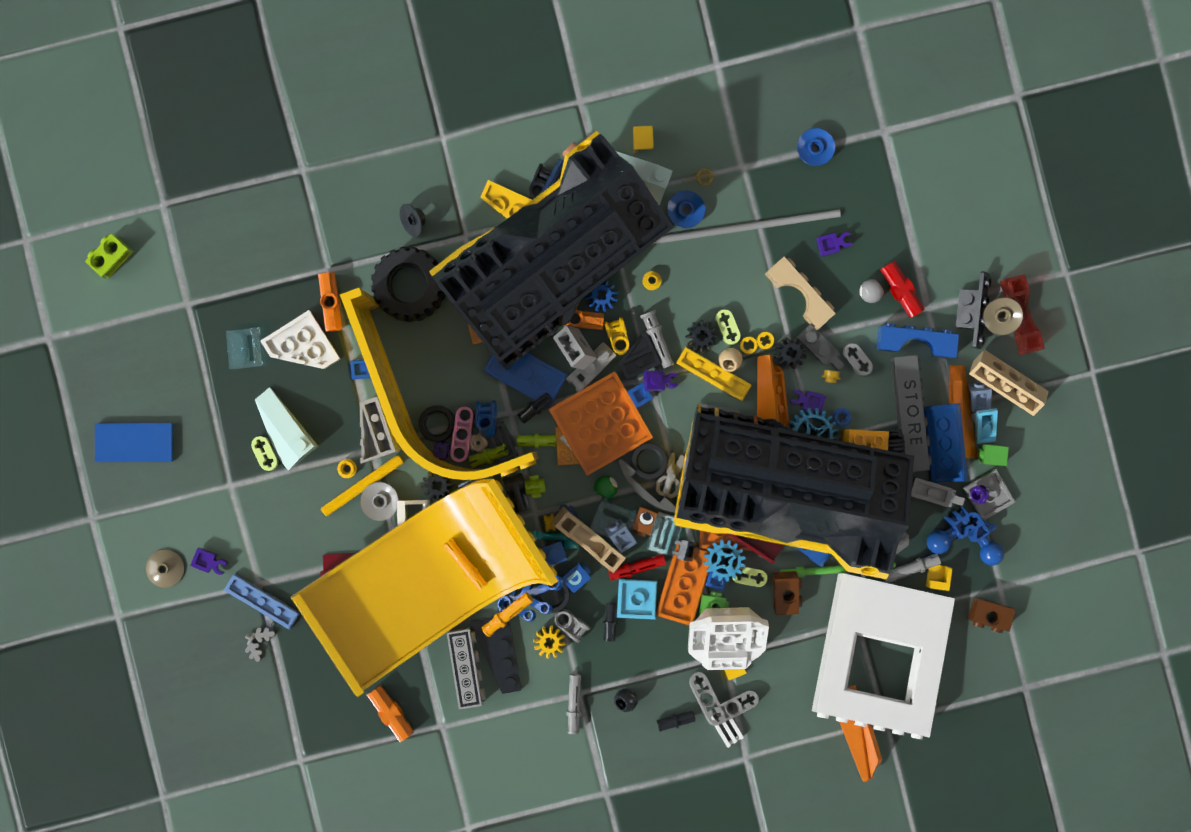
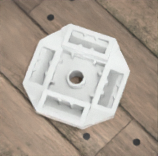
M749 607L706 608L694 622H690L688 653L701 662L702 666L707 670L746 669L751 664V661L766 651L769 629L768 620L759 617Z

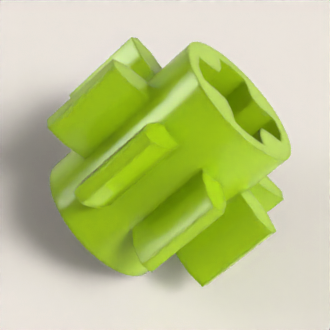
M539 475L529 476V480L525 481L526 495L532 494V499L541 498V493H546L544 478L539 479Z

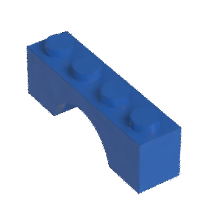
M885 323L884 326L878 328L876 350L897 352L906 341L917 339L928 345L933 357L957 358L959 335L953 334L952 330L934 332V328L923 327L922 330H915V326L910 325L897 328L896 324Z

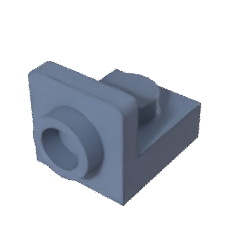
M981 381L969 383L971 412L991 409L992 389Z
M621 519L611 522L605 528V531L620 553H623L637 543Z

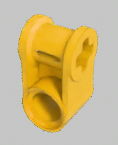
M619 317L618 320L612 322L605 321L604 326L613 351L618 355L626 354L629 350V340L623 318ZM618 341H623L626 344V348L618 350L615 344Z

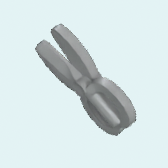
M672 452L667 460V475L659 477L655 484L656 492L668 498H674L678 495L680 482L675 477L680 473L684 463L683 455H680L675 463V453ZM666 479L663 491H661L660 483ZM673 482H675V491L672 494H670Z

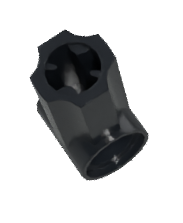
M522 473L504 477L505 489L514 505V512L519 513L529 510L530 505L525 492V482Z

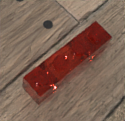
M1023 274L1000 281L1004 297L1018 302L1023 311V320L1020 326L1013 332L1019 355L1045 349L1041 332L1031 317L1029 309L1030 290L1026 275Z

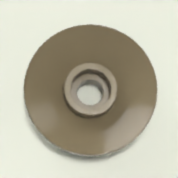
M997 298L986 306L983 313L984 324L994 334H1010L1020 326L1023 320L1022 308L1018 302L1011 298ZM1004 311L1005 315L1003 317H999V313Z
M169 549L156 551L149 557L146 564V574L149 580L154 585L163 588L176 585L182 579L185 571L181 556ZM162 565L166 567V571L164 573L160 570V567Z

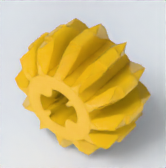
M550 625L549 631L543 626V633L537 631L536 635L539 638L533 639V642L540 643L534 649L538 650L541 648L539 655L542 656L546 652L547 659L550 658V653L556 658V650L562 653L563 649L560 646L566 645L565 641H561V639L565 638V635H558L560 628L553 632V625ZM550 637V640L554 639L553 646L545 644L547 638Z

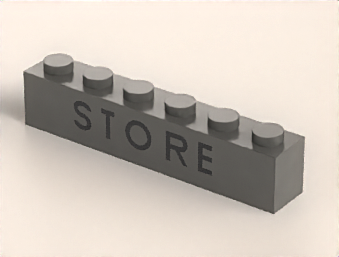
M917 355L890 358L898 430H901L904 435L905 454L914 456L913 472L930 470L929 466L932 465V459L927 449L930 446V440L925 430L928 422L923 412L926 403L925 398L921 394L923 379L919 375L921 360L918 359Z

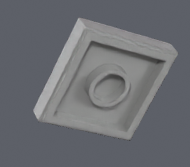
M997 469L991 470L962 487L974 510L984 520L1016 502ZM979 485L986 486V490L989 491V497L985 503L979 504L971 499L970 492L973 487Z

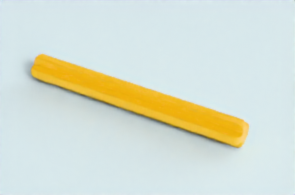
M396 455L321 508L323 514L329 516L362 493L369 485L376 483L402 465V458Z

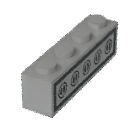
M471 627L449 630L447 632V639L459 710L482 706L483 700H486L485 689H481L480 681H483L482 670L478 669L477 662H480L479 651L475 650L474 643H477L476 633L472 631Z

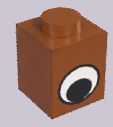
M640 506L632 525V529L635 530L634 533L645 537L646 534L650 535L658 513Z

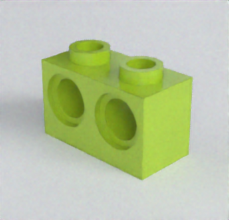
M114 234L106 235L101 240L99 247L90 251L87 255L88 258L84 261L98 275L105 279H109L134 252ZM117 244V251L112 253V246ZM104 258V265L99 267V260Z

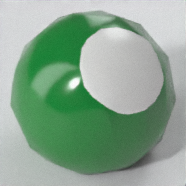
M601 476L594 483V492L606 499L613 498L617 493V482L610 476Z

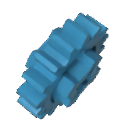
M720 540V545L714 542L713 549L707 548L710 553L709 555L704 554V557L708 558L704 565H709L706 571L713 572L712 578L717 575L718 581L725 577L726 581L729 582L730 576L736 579L735 573H742L739 568L745 567V564L741 563L745 556H740L743 550L736 549L738 544L735 543L731 546L730 540L726 544H724L723 540ZM721 548H729L733 552L729 554L724 553ZM715 552L717 554L716 562L712 564L711 560ZM721 556H724L725 558L732 556L727 561L728 565L725 566L724 564H719V562L721 561ZM737 558V565L735 569H733V560ZM719 568L726 569L728 573L723 574L717 572L716 570Z

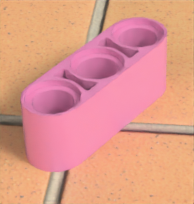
M461 407L456 412L450 451L451 458L456 462L465 461L470 452V440L475 413L469 407ZM463 410L470 412V418L467 421L461 419L460 414ZM460 429H465L468 433L467 438L464 440L458 437ZM457 448H462L465 451L462 459L455 456Z

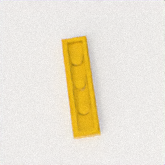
M687 347L684 348L676 362L679 366L741 402L752 386Z

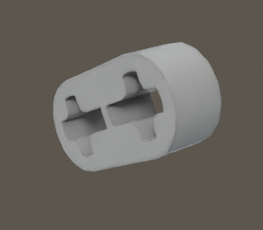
M848 344L843 348V357L858 375L866 376L872 372L873 365L857 344ZM848 348L856 349L854 354L856 355L857 359H855L854 356H848ZM858 361H860L862 364L866 363L868 365L866 367L867 372L859 370L861 365L858 363Z

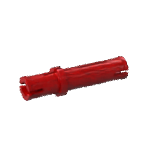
M662 553L628 564L626 562L624 565L619 566L614 573L609 569L607 570L610 580L613 581L626 576L629 578L633 574L665 566L666 562Z

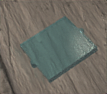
M656 516L646 549L656 551L660 555L663 553L674 556L672 552L675 551L677 546L675 541H678L682 527L676 526L671 518L664 519Z

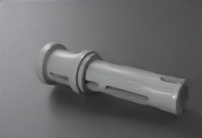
M653 310L641 315L640 318L645 323L646 333L652 338L663 366L662 368L674 365V362L661 333L663 327L659 325L655 315L657 312Z

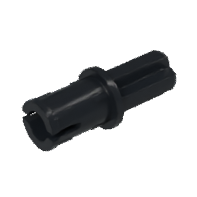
M544 393L536 401H531L529 406L517 414L519 420L525 424L536 414L539 415L541 413L540 410L552 401V397L548 393Z
M609 602L606 604L605 620L603 621L605 624L604 641H615L616 624H618L616 621L617 603Z
M693 711L678 715L674 713L671 717L658 719L657 724L659 731L662 732L674 727L678 729L681 725L695 722L696 718Z

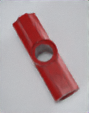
M896 261L880 269L890 286L891 294L896 301L901 303L909 318L925 310L915 294L912 282L904 276Z

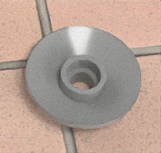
M373 483L361 495V508L366 516L373 520L383 521L389 519L397 511L398 494L387 483ZM380 497L384 499L383 505L378 502Z

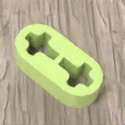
M729 310L719 311L715 320L720 334L726 344L734 345L740 340V332L735 319ZM722 313H724L725 316H729V319L727 320L729 326L727 327L724 321L720 322L719 320L722 317ZM728 328H730L731 333H736L735 341L726 338L729 335Z
M263 436L254 438L251 446L261 468L266 471L276 469L279 460L269 439ZM259 440L265 442L263 446L265 452L261 448H257L256 445L259 444ZM266 454L269 459H273L274 461L271 463L272 467H270L269 465H265V462L267 461L265 456Z
M746 566L739 569H742V573L748 574L747 577H741L740 580H738L737 576L736 579L732 577L736 583L762 587L767 583V574L763 570ZM758 573H761L764 579L760 580L759 583H756L755 579L750 578L751 575L757 576Z

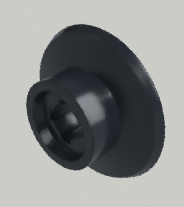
M409 204L401 206L400 220L404 229L413 237L419 236L422 226L425 225L424 213L421 209L414 208Z

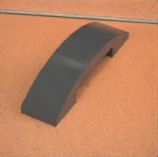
M622 459L618 461L624 477L643 499L660 509L675 512L676 507L669 500L663 497L658 502L631 478L636 471Z

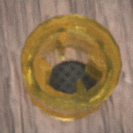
M707 168L699 170L696 175V181L701 186H708L714 178L712 171ZM708 173L710 175L708 177L710 180L708 182L706 180L702 182L700 180V178L702 177L700 176V174Z

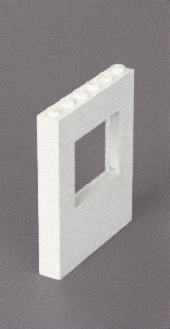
M838 574L812 711L817 712V717L828 719L829 715L835 716L836 721L847 723L848 720L855 721L854 725L866 727L867 724L874 725L873 729L885 731V728L893 729L892 733L903 736L904 732L911 733V737L923 740V736L930 737L955 598L849 574ZM857 635L914 648L905 701L847 688Z

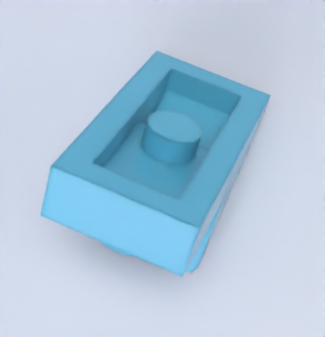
M997 408L977 411L971 415L975 423V441L977 444L996 441Z

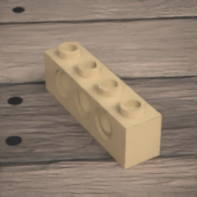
M985 349L973 361L969 372L971 376L1034 416L1046 404L1049 391Z

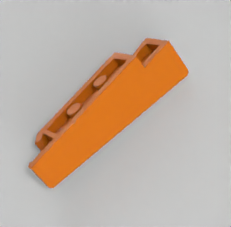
M771 354L759 356L757 358V417L763 420L775 419L790 427L783 369L780 366H775Z
M949 365V404L960 403L966 458H977L965 366Z
M856 685L847 687L849 689L857 690ZM848 720L847 723L840 722L862 781L867 782L873 779V774L880 765L882 757L872 725L867 724L866 727L854 725L855 721Z

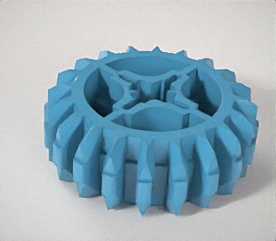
M808 408L807 415L801 410V417L796 414L793 416L796 422L789 421V424L793 426L791 429L798 431L800 424L803 422L805 428L803 434H810V429H812V431H818L814 436L820 437L823 432L827 431L828 439L838 440V437L833 436V433H837L838 429L832 430L836 422L829 423L832 416L824 418L826 415L825 411H822L821 415H819V409L816 408L815 413L812 414L811 408ZM808 418L818 419L824 425L816 428L810 423Z

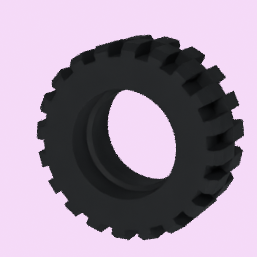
M400 247L399 250L393 249L389 251L390 254L387 256L383 255L380 258L382 261L379 265H375V273L371 276L373 281L371 291L374 293V299L379 304V307L388 315L400 321H421L425 317L433 315V312L440 308V304L446 296L429 272L439 264L438 261L428 252L419 250L416 247ZM415 267L421 270L426 277L427 289L424 295L415 302L407 303L400 301L393 294L391 287L393 277L402 268Z

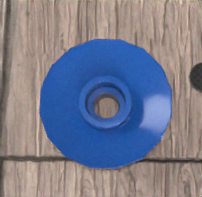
M811 128L800 136L797 143V152L800 159L806 164L821 166L833 157L835 142L826 130ZM812 146H817L818 151L814 152Z
M679 191L669 200L667 207L668 217L678 227L692 228L698 225L704 218V201L693 191ZM684 207H687L689 209V213H683L682 209Z

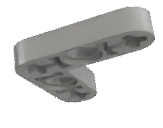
M697 672L689 679L690 687L708 723L713 726L720 725L754 708L759 702L758 695L754 691H746L720 704L705 674ZM696 676L698 679L702 678L701 686L702 688L707 687L708 690H704L700 694L698 693L701 688L699 684H694ZM703 694L711 695L712 702L710 704L703 703ZM746 695L753 697L752 705L746 703L743 705L745 709L742 710L740 702L747 699ZM729 703L737 705L738 710L735 714L728 711ZM714 704L716 705V707L713 708V710L716 714H720V717L718 718L719 722H717L716 719H711V717L713 716L712 710L707 711L706 708H710Z

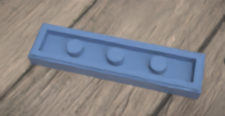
M236 573L232 575L224 589L227 593L289 630L301 613Z

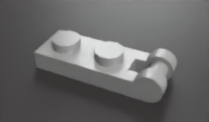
M604 342L593 351L597 356L595 361L585 370L577 368L566 378L569 384L572 383L576 387L575 390L577 392L583 390L617 356ZM580 373L585 377L582 382L577 378Z

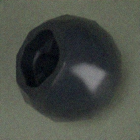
M630 688L619 689L614 696V704L618 710L627 713L636 708L638 696Z

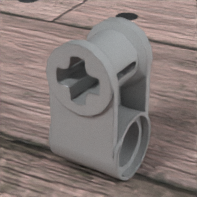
M563 608L555 613L556 625L577 643L580 642L583 634L591 629L589 625L567 609ZM566 614L569 617L568 621L565 623L559 622V615Z

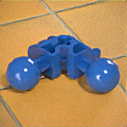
M962 506L959 507V513L954 510L951 512V518L944 516L946 523L950 527L946 531H932L927 537V546L935 554L947 552L953 539H963L968 535L971 542H978L980 545V557L985 564L995 566L1004 559L1003 547L999 543L991 542L987 536L996 529V524L984 521L975 512L968 513ZM969 518H973L972 524L966 525L970 521Z

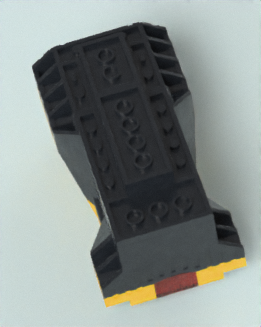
M595 131L565 155L561 177L557 182L497 227L461 246L429 272L500 364L508 370L510 365L524 358L531 349L537 348L545 338L555 334L559 327L568 324L583 297L674 227L634 167L618 155L602 134Z
M697 404L684 457L673 522H675L676 526L711 533H729L829 553L848 572L887 579L893 569L898 544L909 527L914 456L803 434L775 419L763 420L755 415L744 416L735 411L724 412L719 408H704Z

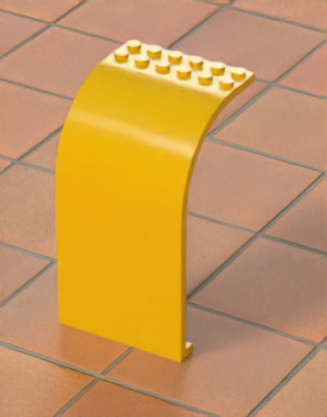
M361 288L340 294L390 430L399 446L414 462L437 475L460 480L481 479L499 473L501 476H505L518 471V466L524 469L537 464L535 461L539 459L537 451L485 469L462 468L447 463L444 460H439L438 457L436 458L420 440L412 422L410 428L408 427V420L404 415L409 417L370 312L373 309L379 308V304L372 295Z
M478 480L448 494L405 520L291 596L304 619L357 697L363 694V690L493 601L531 584L541 583L552 586L558 582L555 577L557 575L555 569L551 565L548 566L545 561V553L542 549L536 547L534 536L524 528V520L519 514L516 515L512 509L514 505L502 493L503 487L498 480ZM453 538L469 561L478 568L479 573L488 583L485 587L482 586L480 591L477 590L469 578L464 576L463 570L443 547V544L448 543V540Z

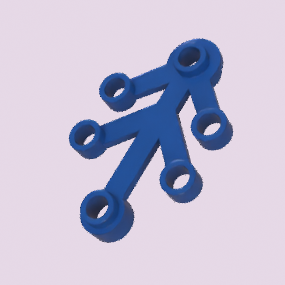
M556 575L555 577L558 580L557 586L555 584L552 586L542 584L531 589L533 586L531 584L523 587L521 593L515 596L517 590L499 598L497 603L498 609L502 612L507 608L506 604L508 601L509 605L512 604L525 592L529 593L533 598L549 590L558 591L563 586V579ZM533 598L534 602L530 604L531 606L538 609L542 614H550L552 612V605L550 603L541 602ZM545 605L548 607L546 612L544 611ZM523 609L518 614L525 621L532 622L536 618L535 611Z

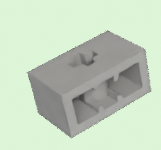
M566 325L553 337L571 367L585 370L597 359V356L578 328Z

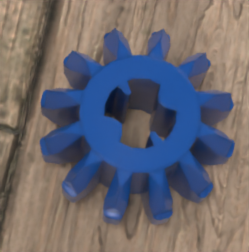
M608 280L605 281L604 285L600 284L588 293L592 296L586 297L587 301L593 300L589 304L590 308L595 304L597 305L595 309L597 312L600 306H602L603 312H606V305L612 309L613 305L610 301L614 303L618 301L616 298L611 297L618 295V291L611 292L615 285L612 284L608 288ZM600 291L606 293V299L603 301L602 298L601 300L598 299V292Z

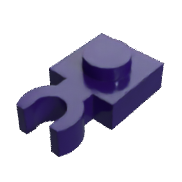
M845 232L839 238H837L836 233L817 237L816 241L820 256L823 257L840 252L839 246L843 248L850 247L852 242L845 243L843 240L850 233Z
M664 371L643 372L645 391H664L665 386L669 389H674L678 386V384H673L670 381V378L677 377L676 373L664 376Z
M793 390V393L798 394L799 399L797 401L791 399L790 403H802L803 410L807 411L808 408H811L813 413H815L817 408L819 409V415H821L826 396L807 391L806 395H803L800 390Z
M199 547L190 566L207 573L213 569L216 574L222 575L224 571L219 569V565H228V562L226 560H215L217 554Z

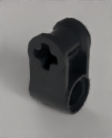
M542 163L539 164L529 186V196L532 200L537 197L532 191L535 188L542 190L552 173V170L543 167Z

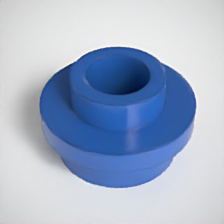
M838 408L832 414V421L836 422L838 427H845L851 421V414L845 408ZM839 414L844 415L843 421H839Z

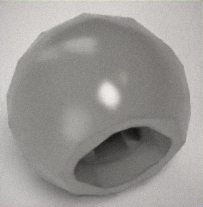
M874 279L864 281L859 289L861 298L868 303L880 301L884 294L883 288Z

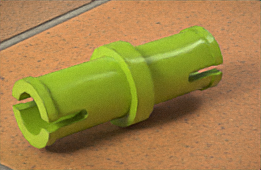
M535 433V435H517V447H556V434L539 435V433Z
M502 444L492 449L487 448L481 453L469 456V462L477 460L470 464L471 467L475 468L484 463L490 464L498 458L508 456V450L502 451L507 448L506 445Z

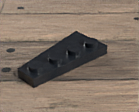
M494 617L471 620L472 627L502 694L521 691L510 620L504 628H499L490 637L484 634L482 626Z

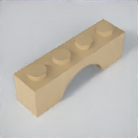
M783 257L765 275L777 288L792 286L802 292L806 300V310L803 317L818 330L836 314L833 311L834 307L829 301L825 302L820 297L822 294L815 286L811 287L809 285V279L804 273H799L795 269L796 265L790 258L786 259Z
M563 507L551 521L558 530L578 543L612 573L626 559L616 548Z

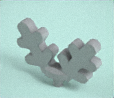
M258 627L256 633L253 632L251 636L247 634L245 636L249 640L245 652L251 651L249 658L253 659L254 657L256 662L261 660L262 650H257L256 648L259 647V643L263 640L262 638L264 637L266 641H269L270 637L275 635V631H269V627H266L264 632H261L262 628ZM256 638L259 643H253L252 641Z

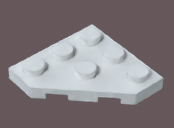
M310 310L261 340L262 345L272 358L326 369L341 359Z

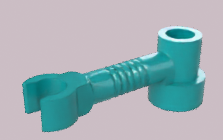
M530 531L535 539L564 540V548L579 549V544L563 533Z

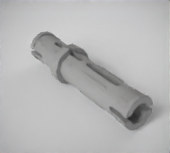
M935 553L921 559L920 557L916 558V561L892 569L884 581L885 583H891L914 573H923L926 569L940 565V558Z
M569 674L568 711H566L568 716L567 733L579 734L580 732L579 719L582 716L580 711L582 675Z

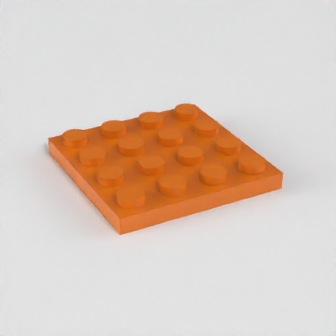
M615 371L548 409L586 476L653 438Z

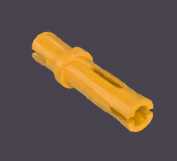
M453 538L448 540V543L443 544V547L465 573L464 576L470 579L478 591L482 589V586L485 587L488 584L479 573L478 568L469 561Z
M525 592L505 610L496 613L491 621L482 626L484 634L490 637L499 628H504L509 620L534 602L531 595Z

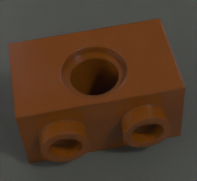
M796 571L773 572V608L776 615L799 614V607H802V596H799V589H802V579L798 578ZM786 591H792L790 595H784Z
M973 597L968 619L973 621L972 625L984 628L987 625L992 627V631L1003 633V630L1010 632L1016 609ZM993 611L995 614L994 619L989 621L987 616Z

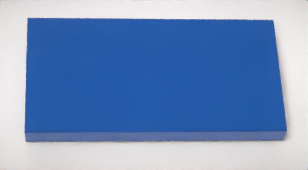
M528 352L524 358L510 365L508 370L492 354L483 369V372L535 401L544 393H548L552 397V401L546 406L548 408L551 407L568 376Z
M960 403L925 407L924 416L927 417L928 422L926 435L929 436L930 440L928 453L932 459V465L930 466L932 483L968 481Z
M173 423L95 424V462L173 461Z

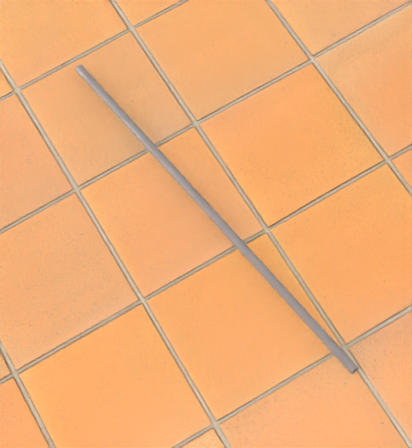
M838 209L663 235L653 244L841 217V212Z

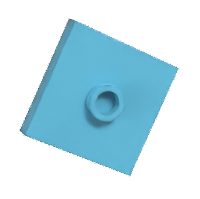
M619 578L617 618L655 619L657 580Z

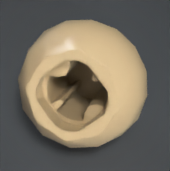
M727 348L719 355V364L725 371L734 372L743 363L742 354L737 349Z

